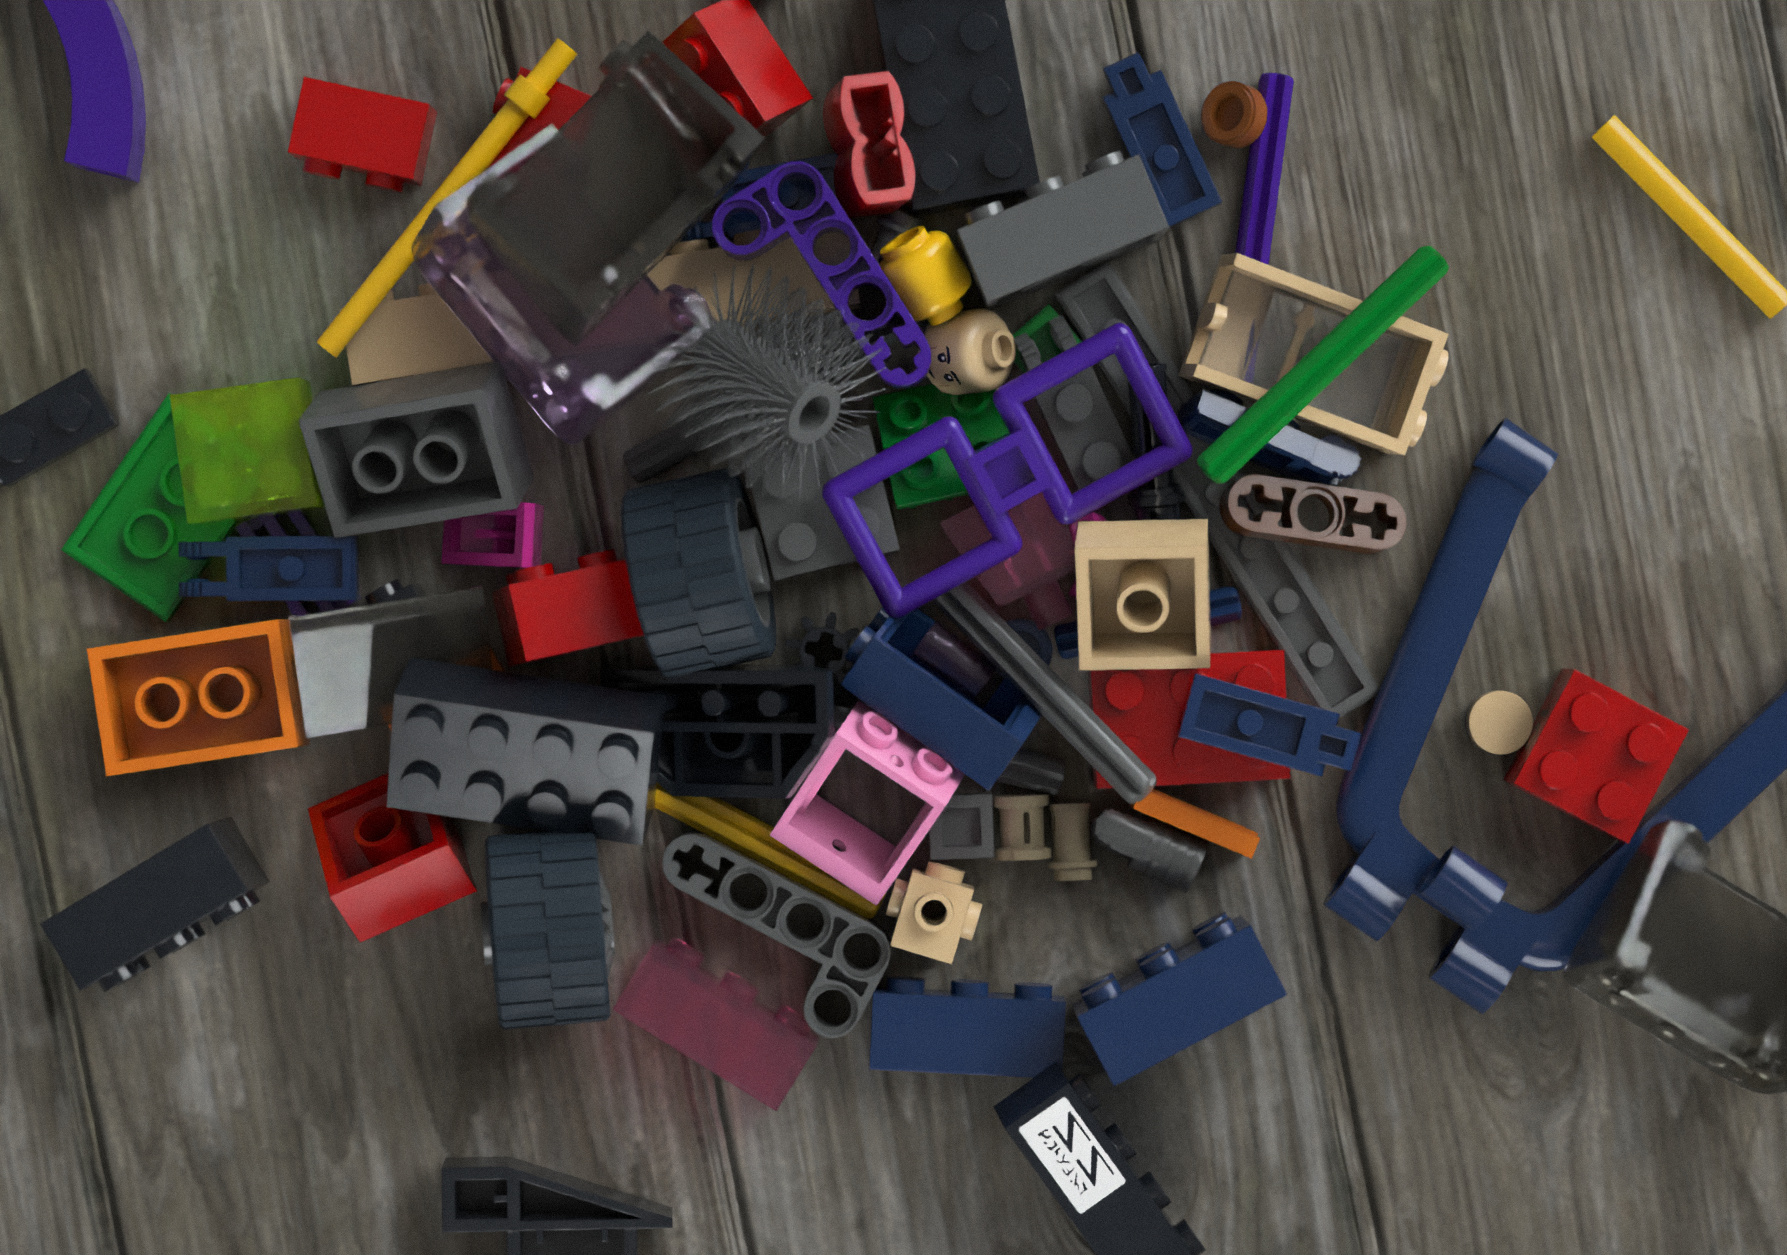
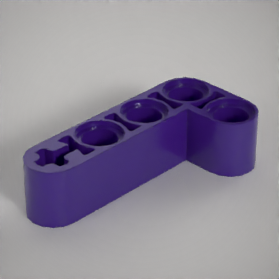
M799 161L783 164L738 192L717 208L712 219V232L717 244L724 253L736 260L749 261L760 257L790 237L835 309L842 312V320L845 325L848 326L850 323L855 325L858 322L857 325L859 324L853 335L855 340H860L862 337L865 338L868 334L871 335L883 331L896 316L900 317L904 326L893 328L894 336L904 349L915 345L920 353L914 357L916 370L913 373L906 375L900 367L892 371L886 368L877 373L887 385L894 388L908 389L918 385L927 376L931 367V349L927 339L823 176L814 166ZM804 178L815 186L816 196L807 208L791 210L780 202L779 192L782 185L788 180ZM740 212L753 214L761 222V231L758 238L745 246H737L730 243L725 236V226L728 220ZM838 232L850 241L851 251L843 263L826 265L815 257L814 246L816 241L825 233ZM864 286H872L879 289L886 299L884 312L878 318L871 321L856 318L849 309L851 295L857 289ZM882 336L874 345H870L867 341L861 349L865 356H868L882 348L880 352L869 360L875 372L885 368V363L891 359L890 348Z

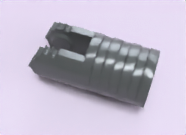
M1113 808L1108 811L1104 809L1103 813L1100 812L1097 818L1089 822L1091 825L1090 837L1094 839L1093 843H1098L1099 847L1105 846L1107 851L1129 860L1127 868L1135 872L1136 870L1142 872L1144 876L1151 879L1155 878L1167 886L1171 885L1185 894L1197 875L1209 844L1208 841L1202 838L1193 837L1191 833L1175 829V826L1168 823L1164 824L1154 817L1149 816L1147 821H1144L1128 813L1121 814L1120 810L1114 811Z

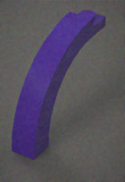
M43 0L56 24L70 71L72 113L64 161L79 169L139 183L145 152L146 111L144 88L136 51L114 0Z

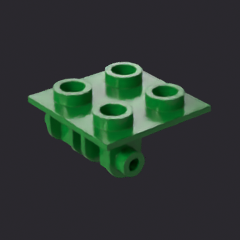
M931 384L872 397L875 411H880V413H876L883 449L885 450L944 417L956 418L960 422L974 450L982 448L1009 433L993 403V394L996 389L981 393L952 395L941 392L936 386ZM944 447L890 476L897 510L908 507L912 510L916 509L917 505L947 499V502L953 501L954 497L963 495L966 498L970 497Z

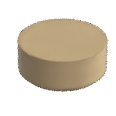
M1494 690L1480 695L1471 704L1466 717V727L1471 740L1480 749L1502 755L1517 751L1527 742L1532 732L1533 718L1529 706L1521 697L1508 691Z

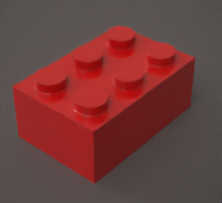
M1284 650L1210 653V668L1088 670L1090 709L1155 774L1157 779L1155 786L1291 779L1289 767L1177 736L1194 673L1287 699ZM1093 767L1094 787L1096 789L1113 788Z

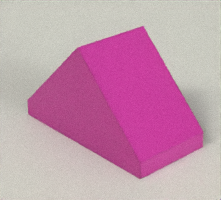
M521 502L516 509L444 520L441 564L529 568L541 565L544 506L536 503Z

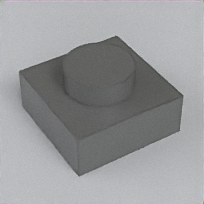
M992 793L952 795L929 830L931 860L995 858Z

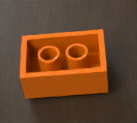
M291 619L269 620L87 649L106 777L310 745Z

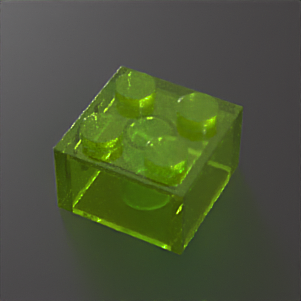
M296 377L170 395L188 524L207 525L325 508L299 424V419L313 401L310 381Z

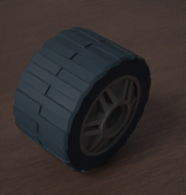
M727 467L628 489L622 499L621 531L625 562L636 612L651 656L659 671L669 679L693 674V671L713 670L768 658L775 651L777 639L776 619L764 546L743 483L737 474L735 476L728 475L729 469Z
M548 831L488 836L485 840L488 901L480 902L485 966H493L500 1027L504 1030L607 1021L611 1016L608 978L615 955L611 896L598 866L596 836L592 832L562 834Z

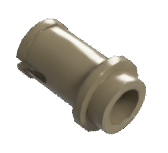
M1090 803L1049 805V811H1051L1053 862H1047V869L1054 870V881L1092 880V867L1098 866V860H1091Z

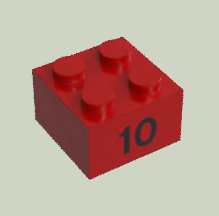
M1562 668L1533 722L1529 739L1518 750L1503 780L1603 834L1629 844L1689 729L1576 669Z

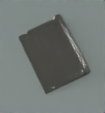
M482 585L474 586L471 589L322 613L288 616L305 738L392 724L394 692L410 658L493 670L486 602Z

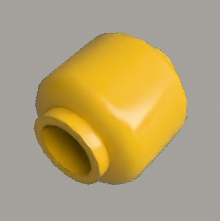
M917 226L896 236L880 250L883 259L879 266L915 322L927 319L931 326H936L951 319L963 309L964 305L960 298L971 286V274L946 233L941 231L927 232L924 226Z

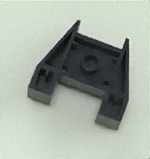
M510 1156L445 1158L442 1165V1233L507 1231L508 1255H638L637 1229L673 1228L672 1207Z

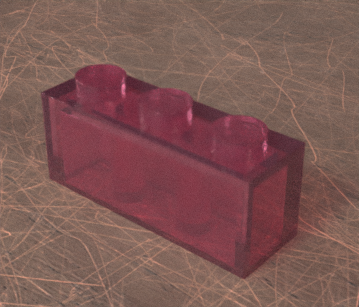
M672 937L667 945L657 939L612 1010L777 1111L818 1044L819 1039L809 1033L811 1028L804 1016L782 1004L777 1012L771 1010L755 1000L759 990L754 985L730 971H726L721 979L701 966L705 956L685 942Z

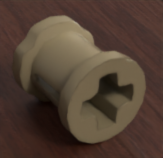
M1025 793L993 796V806L999 808L1001 847L995 849V860L1023 861L1051 858V848L1045 845L1043 807L1049 804V794Z

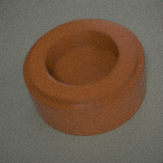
M1237 81L1224 82L1212 89L1207 95L1201 111V123L1206 135L1212 141L1230 148H1243L1252 144L1263 132L1267 121V105L1262 94L1255 88Z

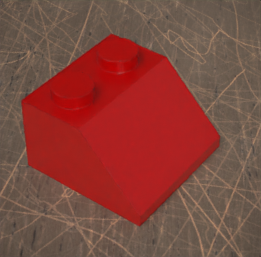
M389 773L307 808L329 896L360 943L477 891L465 848L451 817L387 807Z

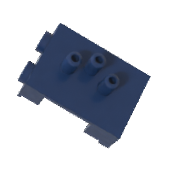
M882 607L846 653L844 658L854 665L840 685L871 706L872 710L881 713L989 791L1023 745L1042 714L1006 677L987 704L983 705L913 655L936 621L919 609H915L903 617L894 618L887 615Z

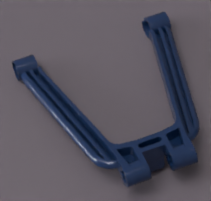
M1506 417L1495 427L1472 462V465L1476 468L1463 488L1363 727L1352 770H1345L1340 782L1336 801L1337 821L1344 839L1355 851V854L1341 872L1323 902L1325 907L1375 941L1381 939L1389 930L1412 893L1458 924V928L1431 967L1428 977L1480 1014L1485 1013L1495 1003L1518 965L1536 971H1558L1571 967L1590 955L1787 769L1786 680L1781 689L1642 818L1629 844L1617 841L1556 899L1544 908L1535 911L1522 910L1501 900L1506 890L1507 882L1454 845L1441 858H1438L1404 827L1399 813L1401 797L1522 507L1541 484L1558 457V453Z

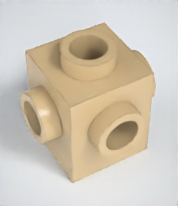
M928 861L925 871L912 867L909 881L896 878L885 914L897 918L890 946L952 964L960 937L972 941L982 908L981 903L971 901L974 886L962 882L965 871ZM930 900H938L945 905L946 911L941 917L931 919L923 914V905Z

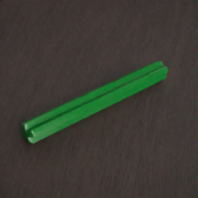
M1430 245L1420 247L1215 440L1197 459L1199 467L1206 476L1216 484L1226 483L1447 274L1449 265L1440 253Z

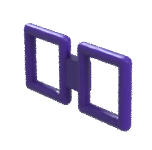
M1113 324L998 387L993 394V403L1009 433L982 448L974 450L960 422L956 418L944 417L832 478L823 485L822 497L887 615L894 618L903 617L1016 555L1021 550L1023 541L1008 510L1041 492L1055 519L1061 524L1069 525L1187 461L1191 457L1193 451L1192 444L1136 338L1126 324ZM1115 354L1162 445L1071 494L1023 403ZM944 447L992 538L901 588L852 497Z

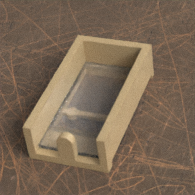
M1239 253L1221 255L1178 376L1214 389L1230 392L1241 399L1255 404L1363 301ZM1401 316L1297 414L1294 419L1377 449L1385 454L1406 455L1408 446H1415L1423 433L1427 413L1422 410L1429 388L1430 386H1436L1445 372L1448 363V351L1443 349L1449 334Z

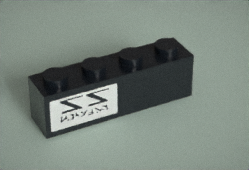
M1055 1062L993 1106L1006 1132L1096 1255H1200L1206 1251L1185 1219L1174 1225L1164 1212L1163 1208L1172 1202L1154 1175L1148 1171L1139 1177L1128 1162L1137 1153L1117 1124L1114 1122L1105 1129L1093 1112L1100 1108L1102 1104L1081 1074L1069 1080L1058 1063Z

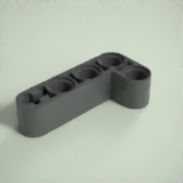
M688 831L672 840L665 849L662 859L663 872L668 881L677 889L821 963L822 965L805 999L803 1006L804 1018L809 1027L820 1036L837 1038L851 1032L859 1022L889 963L891 956L890 937L885 928L876 921L865 918L703 832ZM694 845L701 846L705 850L702 854V860L717 870L722 866L723 857L735 863L722 879L719 894L708 889V886L716 878L715 876L703 870H697L691 877L685 876L681 872L684 862L676 857L678 849L688 852ZM751 873L759 876L767 886V897L762 904L757 907L748 908L740 905L732 895L733 880L739 875ZM801 903H809L820 909L824 916V926L821 931L810 937H803L792 931L788 924V914L794 906ZM856 933L870 934L880 944V957L869 966L855 965L845 955L844 944L849 937ZM826 990L841 991L848 997L851 1003L850 1014L840 1022L831 1023L825 1021L815 1010V999Z

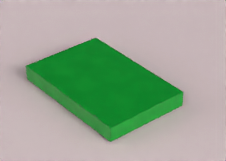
M168 393L61 550L164 622H170L186 599V597H179V582H186L188 579H200L214 558L210 557L208 560H188L186 557H179L178 542H225L226 537H229L277 466L180 398Z

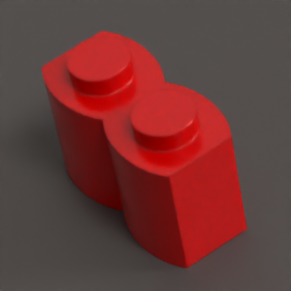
M889 71L845 76L827 92L823 106L824 128L831 147L838 155L834 168L835 192L840 205L849 219L892 213L909 201L913 195L915 186L914 162L906 142L900 136L904 121V104L899 86Z

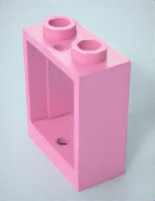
M858 700L774 827L770 836L877 906L949 802L965 773L895 725V723L881 713L875 712ZM845 749L926 801L896 846L816 794Z

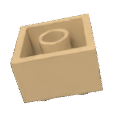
M1208 519L1078 522L1075 542L1079 670L1210 668L1211 624Z

